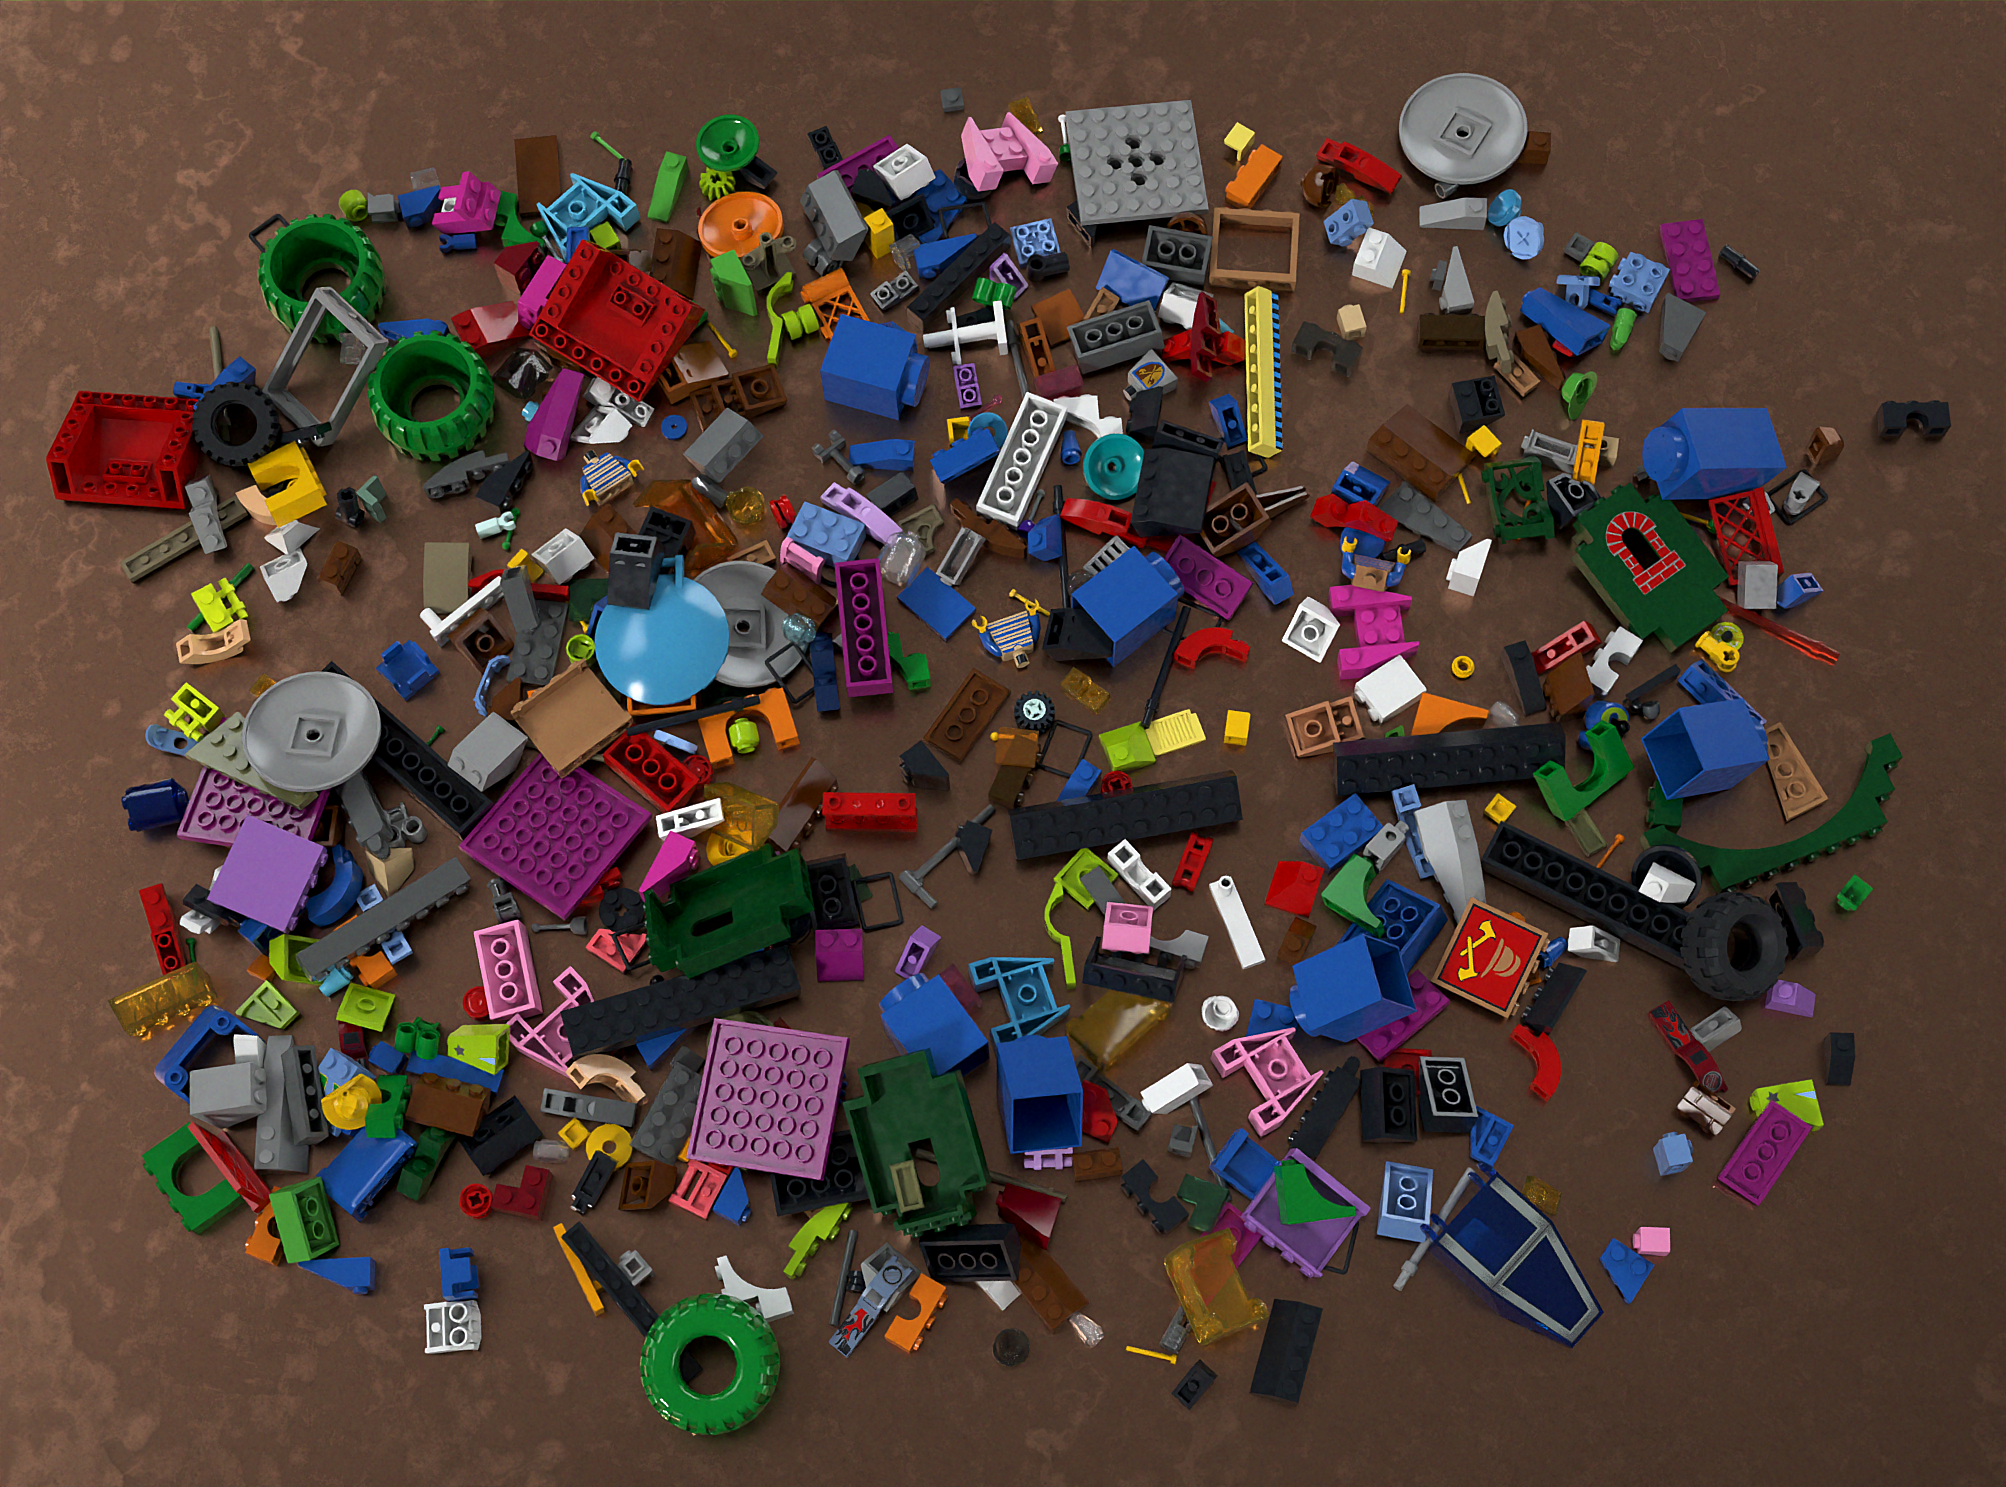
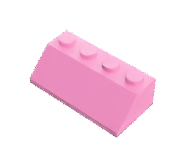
M517 919L474 931L490 1020H510L517 1013L522 1019L542 1014L543 1010L526 926Z

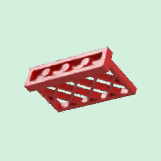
M1763 487L1708 501L1725 572L1729 576L1727 578L1729 587L1738 585V580H1733L1731 571L1735 565L1738 566V560L1743 552L1754 557V561H1770L1777 564V577H1781L1785 573ZM1749 497L1751 506L1747 512L1735 506L1739 499ZM1724 503L1731 508L1727 515L1723 517L1716 512L1715 504ZM1733 509L1744 515L1739 525L1727 519ZM1746 518L1755 522L1756 528L1753 533L1741 527ZM1724 523L1736 529L1731 538L1726 537L1721 532V527ZM1738 530L1750 537L1744 547L1733 541ZM1752 539L1761 545L1758 555L1746 549ZM1729 544L1741 550L1736 560L1727 555L1726 549Z
M194 1122L188 1126L233 1189L242 1195L254 1212L259 1213L271 1202L269 1194L272 1193L227 1132L222 1130L216 1136Z

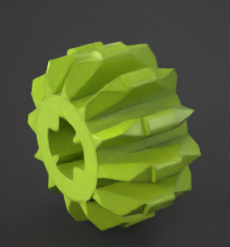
M707 167L706 173H701L699 186L702 189V194L708 196L711 201L715 197L718 200L729 193H734L736 182L732 172H721Z

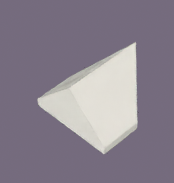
M294 520L280 528L277 526L264 538L289 556L320 528Z

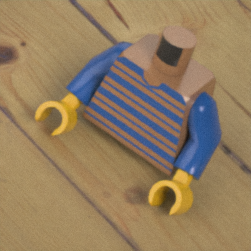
M1347 537L1344 538L1342 550L1344 551L1342 572L1351 579L1353 586L1384 592L1388 587L1396 586L1400 583L1406 564L1410 562V549L1408 554L1404 555L1401 554L1402 547H1400L1397 552V562L1395 563L1353 554L1357 539L1354 538L1353 544L1347 542Z

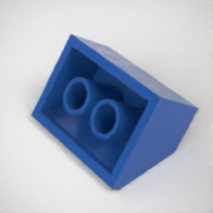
M980 427L971 433L972 437L964 440V438L958 439L952 443L953 447L945 451L943 448L932 454L934 458L930 462L941 483H948L1000 453L1001 450L988 428L984 430L983 427Z
M307 905L303 910H299L297 918L307 909ZM251 918L245 919L238 930L262 954L269 949L270 940L284 933Z

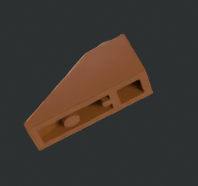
M1034 317L1016 323L1037 386L1058 380L1041 318Z

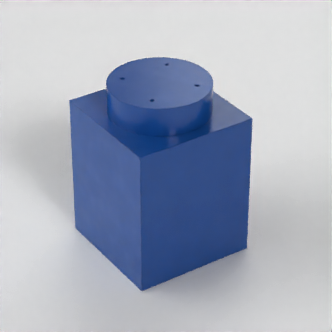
M841 314L820 369L824 399L899 420L904 404L916 407L920 402L927 382L930 357L918 353L916 334Z
M1133 546L1071 594V608L1086 610L1114 642L1113 655L1106 659L1115 667L1175 620L1177 599L1184 594V588L1175 571L1159 554L1150 552L1144 557Z
M1743 698L1678 708L1641 738L1667 800L1731 789L1770 760L1767 754L1768 740L1765 729L1757 718L1750 715Z
M1361 934L1292 966L1297 983L1292 985L1289 992L1291 1008L1299 1025L1310 1036L1317 1037L1323 1035L1348 1042L1417 1012L1399 947L1369 935Z
M924 973L913 975L893 988L879 1003V1008L883 1012L881 1020L884 1033L900 1055L930 1048L938 1075L961 1070L962 1077H964L990 1059L988 1040L939 974L931 980Z
M1026 1035L1012 1042L997 1043L996 1099L1010 1154L1082 1146L1083 1088L1067 1036L1045 1038L1039 1035Z

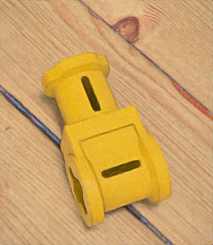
M1709 630L1696 642L1695 646L1702 648L1710 655L1709 659L1716 664L1719 671L1730 673L1736 668L1740 656L1737 649L1728 646L1723 641L1719 643L1711 636Z

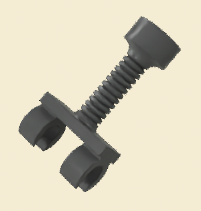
M836 430L828 434L830 441L833 443L829 448L824 450L819 443L811 447L813 454L822 463H825L833 456L848 472L847 478L853 485L860 483L866 476V472L860 466L854 467L840 452L846 446L845 439Z

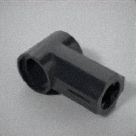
M1062 252L1048 256L1031 255L1027 260L1026 276L1033 282H1039L1045 276L1069 271L1070 266L1067 254Z
M350 487L340 489L337 493L339 506L336 510L335 518L354 528H358L364 519L365 512L359 508L356 491Z

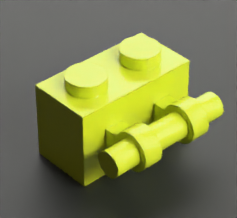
M226 578L218 581L222 588L218 592L210 583L191 593L194 602L214 634L234 623L231 616L237 614L239 619L248 617L244 603L239 601L235 594L234 586L229 584ZM225 597L228 598L232 605L228 609H226L221 601Z
M187 682L171 698L179 709L176 712L168 709L164 714L169 719L170 724L174 727H179L184 731L185 736L189 739L193 738L197 742H200L204 737L199 732L201 726L211 733L220 725L222 717L226 718L219 707ZM186 715L193 719L190 724L184 720Z

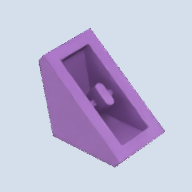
M1003 253L989 267L990 280L995 283L1010 284L1017 288L1014 300L1029 286L1006 253Z

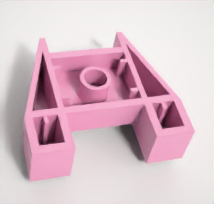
M1007 112L1001 128L979 130L972 117H968L961 138L968 175L977 191L996 189L1004 171L1023 169L1032 184L1051 181L1058 162L1049 148L1014 115Z
M570 966L553 981L557 990L567 1000L533 1030L517 1013L506 1023L510 1025L509 1042L519 1052L569 1079L571 1078L565 1071L574 1059L560 1011L594 1002L586 982Z
M1295 1027L1233 1039L1214 1050L1210 1058L1222 1078L1245 1066L1267 1102L1251 1110L1248 1116L1249 1121L1260 1138L1277 1129L1285 1122L1320 1081L1324 1073L1320 1070L1311 1076L1288 1040L1293 1038L1296 1032Z

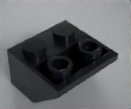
M1495 375L1452 383L1449 397L1459 433L1478 430L1483 425L1488 426L1505 416Z

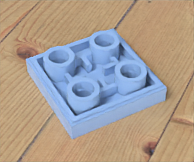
M1051 218L1010 227L1020 268L1027 266V260L1031 255L1048 256L1061 253Z

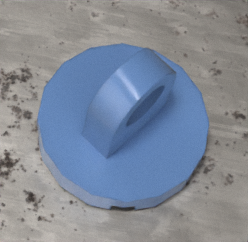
M1558 275L1556 284H1567L1566 301L1583 310L1588 303L1589 286H1600V278L1598 276ZM1576 295L1579 296L1578 305L1575 304L1574 300Z

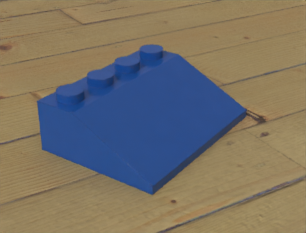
M1389 879L1385 880L1367 904L1371 913L1382 921L1385 933L1379 940L1399 947L1406 974L1448 921L1440 904ZM1352 923L1335 946L1361 934L1374 938L1377 937Z

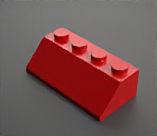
M625 731L602 754L605 764L662 814L684 808L700 782L698 777L646 732L628 737Z

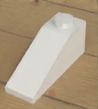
M720 798L656 816L659 838L664 841L670 830L690 839L725 821Z

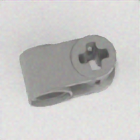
M1800 472L1783 502L1784 510L1791 515L1799 514L1821 482Z

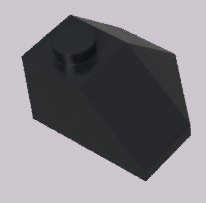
M1562 473L1546 482L1548 506L1554 521L1560 529L1578 520L1576 515L1586 508L1588 511L1595 507L1593 504L1601 498L1592 483L1584 480L1582 482L1571 479V475Z

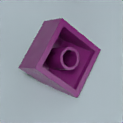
M862 929L815 930L817 981H864V938Z

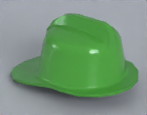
M1589 371L1586 374L1573 373L1562 388V396L1569 403L1568 414L1572 420L1580 416L1588 399L1595 390L1597 374L1594 371Z

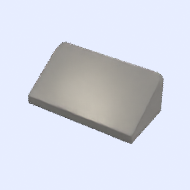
M1724 1006L1689 1030L1694 1038L1710 1052L1740 1032L1742 1027L1740 1019Z

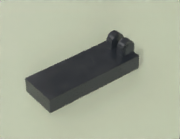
M1244 450L1230 455H1223L1222 460L1232 491L1248 482L1255 495H1258Z
M1674 664L1627 693V698L1622 703L1632 713H1637L1642 706L1640 701L1677 679L1681 672L1677 664Z

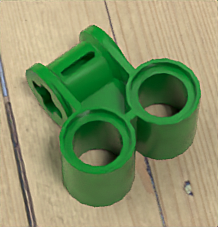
M977 278L972 300L983 304L985 307L988 305L993 306L994 301H1002L1003 311L1011 310L1017 288L1010 284L995 283L986 278Z
M416 1017L414 1023H399L396 1029L394 1048L401 1053L416 1051L417 1056L425 1060L436 1058L441 1023H430L424 1021L422 1017Z

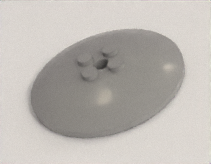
M1450 74L1427 82L1408 99L1399 121L1401 146L1411 163L1424 174L1436 180L1452 184H1475L1500 175L1518 159L1527 137V118L1518 98L1503 84L1478 74ZM1460 131H1465L1468 133V135L1466 137H1460L1457 135V133Z
M749 561L725 562L708 568L693 580L704 586L715 596L728 621L730 634L729 649L724 664H722L716 674L715 679L719 682L736 687H760L776 682V679L765 665L767 658L792 641L797 642L804 653L807 650L811 631L761 595L765 585L776 572V570L768 566ZM743 623L747 625L748 631L740 632L737 629V624ZM792 646L769 663L782 679L795 669L802 660V657L796 648Z
M306 672L279 681L259 696L250 708L244 721L242 743L249 764L265 781L289 791H320L349 780L365 767L375 753L380 740L381 718L374 699L358 682L331 672ZM313 733L320 734L316 740L308 739Z

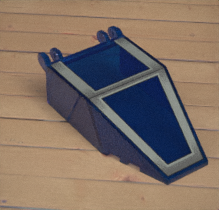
M1479 1161L1477 1166L1490 1179L1485 1184L1483 1179L1476 1173L1470 1171L1467 1174L1481 1189L1447 1226L1445 1221L1432 1213L1430 1215L1432 1222L1443 1230L1438 1236L1426 1224L1420 1226L1422 1232L1432 1242L1428 1250L1500 1316L1511 1319L1528 1329L1535 1330L1543 1334V1336L1573 1348L1604 1313L1552 1220L1504 1179L1493 1167L1483 1161Z

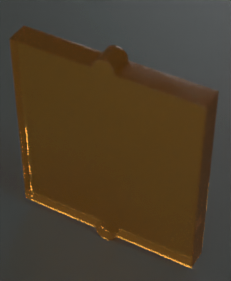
M999 727L998 742L995 743L997 748L995 764L1035 768L1036 754L1039 752V747H1037L1039 731Z

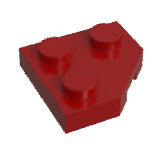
M1084 1080L1082 1083V1131L1109 1143L1119 1119L1112 1107L1107 1089Z

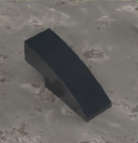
M757 156L745 167L731 171L736 176L763 189L768 186L778 173Z

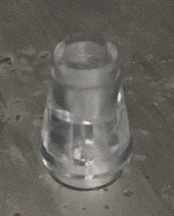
M1076 1312L1069 1320V1323L1085 1345L1094 1347L1105 1335L1101 1326L1080 1312Z

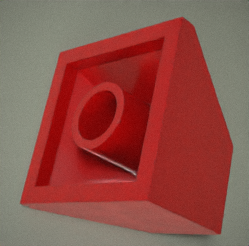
M1278 861L1265 904L1309 918L1324 868L1303 861Z

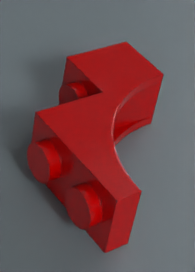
M1192 329L1163 340L1165 346L1162 349L1163 361L1168 363L1175 360L1191 359ZM1229 331L1221 333L1215 339L1217 357L1212 359L1213 361L1229 366L1245 360L1244 339Z
M1334 494L1317 498L1310 516L1326 528H1353L1372 534L1385 542L1392 541L1398 524L1396 519L1367 500L1348 504Z

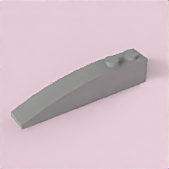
M1466 800L1445 801L1413 812L1424 857L1427 862L1431 863L1435 871L1433 875L1436 881H1440L1445 892L1443 895L1447 903L1449 902L1454 910L1453 916L1457 924L1471 897L1486 904L1482 867Z
M292 1035L268 1036L263 1068L266 1069L267 1077L266 1113L258 1115L254 1165V1169L261 1175L308 1174L310 1145H295L281 1060V1054L295 1046Z

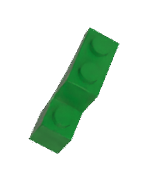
M500 191L501 195L494 223L499 226H505L501 238L504 247L537 241L540 243L544 257H546L548 248L545 240L530 234L518 221L519 201L517 195Z
M887 632L890 663L902 673L909 690L930 687L931 681L926 654L912 653L908 657H903L899 633Z

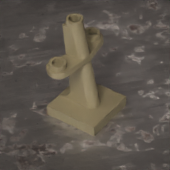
M764 232L759 236V246L741 258L740 262L758 295L762 294L763 289L771 285L774 286L786 272H792V278L797 277L794 268L785 254L794 251L796 248V240L793 237L784 236L773 240L770 233Z

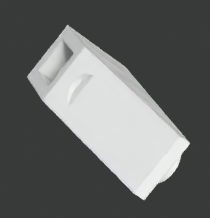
M597 376L592 379L582 396L595 406L616 408L628 421L641 427H645L654 411V408L643 401L638 402Z

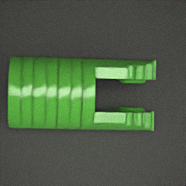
M1621 308L1617 312L1610 341V347L1613 350L1622 348L1632 333L1637 314L1631 309Z

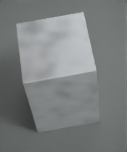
M1739 561L1737 605L1744 609H1776L1778 565L1770 561Z

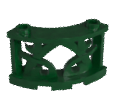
M1535 455L1523 459L1484 463L1485 470H1481V478L1487 487L1494 523V538H1498L1501 545L1506 544V540L1544 535L1545 539L1555 538L1553 515L1547 500L1544 501L1540 492L1545 489L1539 458ZM1528 466L1517 474L1514 470V467ZM1508 468L1511 480H1508L1506 474L1501 473L1502 482H1497L1494 478V470ZM1526 485L1530 486L1531 490L1528 492H1525L1522 489ZM1514 488L1521 498L1534 502L1524 509L1522 517L1515 515L1503 506L1506 498ZM1496 491L1500 492L1498 498L1496 497ZM1529 512H1534L1536 514V516L1530 515L1529 519H1527V514Z

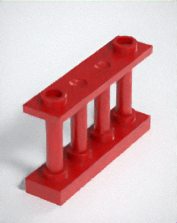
M823 792L822 816H826L825 829L826 831L917 832L918 809L915 808L916 794Z

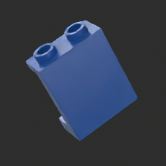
M1240 1128L1234 1131L1209 1168L1252 1201L1274 1172V1166H1278L1281 1161H1278L1248 1137L1249 1133Z

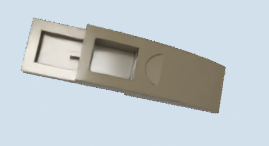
M1498 290L1493 291L1486 309V350L1489 359L1498 358L1502 374L1511 372V363H1514L1512 350L1507 349V346H1509V328L1512 327L1510 315L1505 314L1507 310L1505 299L1500 298Z

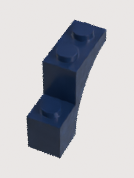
M817 632L814 635H810V653L817 712L840 709L832 633Z

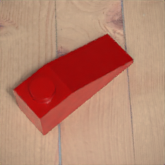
M1581 622L1531 653L1537 674L1541 675L1560 666L1576 653L1586 654L1602 644V641L1591 623Z

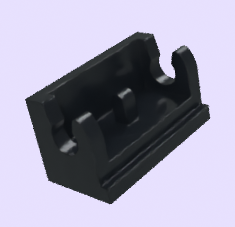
M902 471L866 494L867 499L889 518L919 499L916 487Z

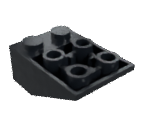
M615 533L609 561L608 605L644 610L650 609L666 547L657 537Z
M1076 608L1051 609L1042 650L1055 661L1112 657L1114 642L1086 610Z

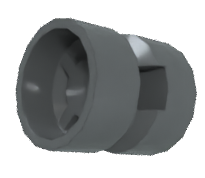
M819 238L810 242L803 251V258L811 266H815V270L821 276L840 268L843 260H830Z

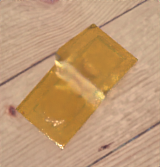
M1527 1176L1522 1198L1537 1211L1557 1215L1562 1193L1535 1176Z

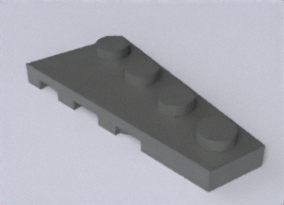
M1405 481L1379 508L1396 519L1398 526L1411 529L1413 533L1419 536H1426L1432 539V542L1455 553H1459L1473 536V534Z

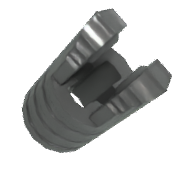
M1182 1305L1177 1309L1159 1342L1163 1348L1174 1354L1180 1352L1198 1319V1316L1191 1314L1182 1327L1180 1323L1186 1313V1309Z

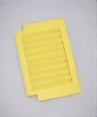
M1190 709L1151 721L1150 727L1145 729L1155 757L1206 740L1197 714H1191Z

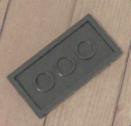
M534 599L539 623L535 630L531 632H517L507 682L511 683L516 677H519L526 686L543 688L555 676L569 613V604Z
M675 1062L629 1145L656 1161L673 1166L692 1132L703 1076L679 1062Z

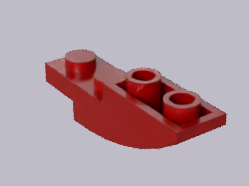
M1326 138L1316 154L1317 159L1352 173L1355 179L1392 194L1402 178L1400 173L1383 161L1345 141L1341 144Z
M1067 498L1059 518L1098 535L1102 531L1112 536L1117 535L1121 540L1142 549L1148 538L1139 537L1131 524L1132 513L1100 502Z
M160 883L139 890L163 977L186 971L187 966L180 934L163 884Z

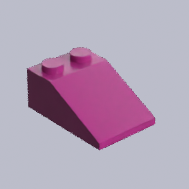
M670 830L639 889L643 902H645L644 892L653 889L658 898H660L670 890L669 884L688 877L692 869H697L701 857H699L700 854L695 841Z

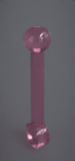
M994 395L992 401L972 415L965 416L969 417V424L974 417L992 405L1000 404L1002 401L1001 395Z

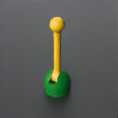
M1681 513L1686 519L1706 524L1707 529L1711 533L1716 534L1712 518L1705 520Z

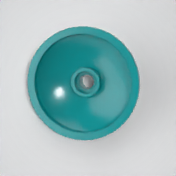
M1108 434L1098 438L1088 448L1083 462L1084 477L1089 487L1097 495L1110 500L1125 499L1136 493L1144 456L1143 448L1133 438L1124 434ZM1112 462L1114 468L1110 471L1108 464Z

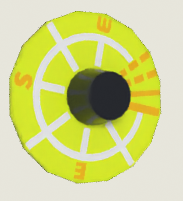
M1718 623L1711 631V636L1719 643L1723 641L1728 646L1734 647L1737 650L1743 644V633L1733 623Z

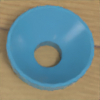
M1513 189L1501 192L1489 207L1487 214L1489 222L1496 226H1504L1521 215L1520 195Z
M986 412L972 419L968 427V438L972 437L971 433L980 427H983V429L992 427L995 430L994 439L999 449L1003 446L1008 430L1006 423L1000 416Z

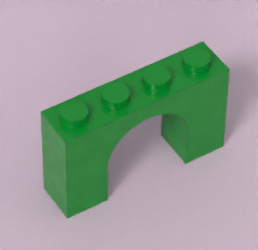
M1603 720L1585 732L1594 753V766L1590 775L1582 783L1572 786L1564 767L1551 760L1533 773L1552 815L1565 822L1573 818L1575 814L1591 804L1594 799L1609 790L1612 785L1634 769L1616 727Z
M188 1122L141 1156L145 1160L143 1164L145 1170L150 1176L154 1174L158 1181L155 1184L163 1195L167 1193L171 1200L168 1201L170 1207L175 1213L180 1212L182 1215L181 1223L188 1232L192 1230L199 1235L244 1203L245 1199L233 1189L227 1179H224L208 1192L199 1196H186L181 1193L177 1182L179 1170L185 1161L203 1149L188 1128L191 1122Z

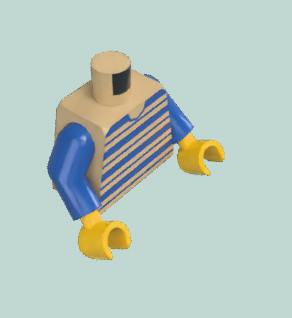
M594 450L587 452L583 457L587 465L582 468L584 475L580 478L581 494L586 505L588 506L591 500H596L600 506L633 485L632 475L636 477V471L644 470L639 460L630 461L617 455L612 456L608 452L598 457Z
M1035 599L1036 605L1033 608H1029L1028 601H1025V607L1030 612L1028 614L1027 611L989 624H987L985 617L980 616L982 619L980 626H977L976 621L973 619L972 625L979 629L978 634L984 648L996 657H1001L1003 661L1014 659L1017 668L1027 666L1030 662L1026 654L1033 652V645L1038 642L1041 630L1039 613L1036 612L1039 607L1038 601Z

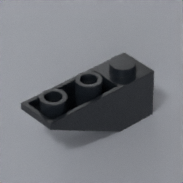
M525 451L485 478L475 496L479 506L499 515H502L505 509L508 510L510 508L513 495L516 491L520 490L525 474L529 473L533 467L530 452Z

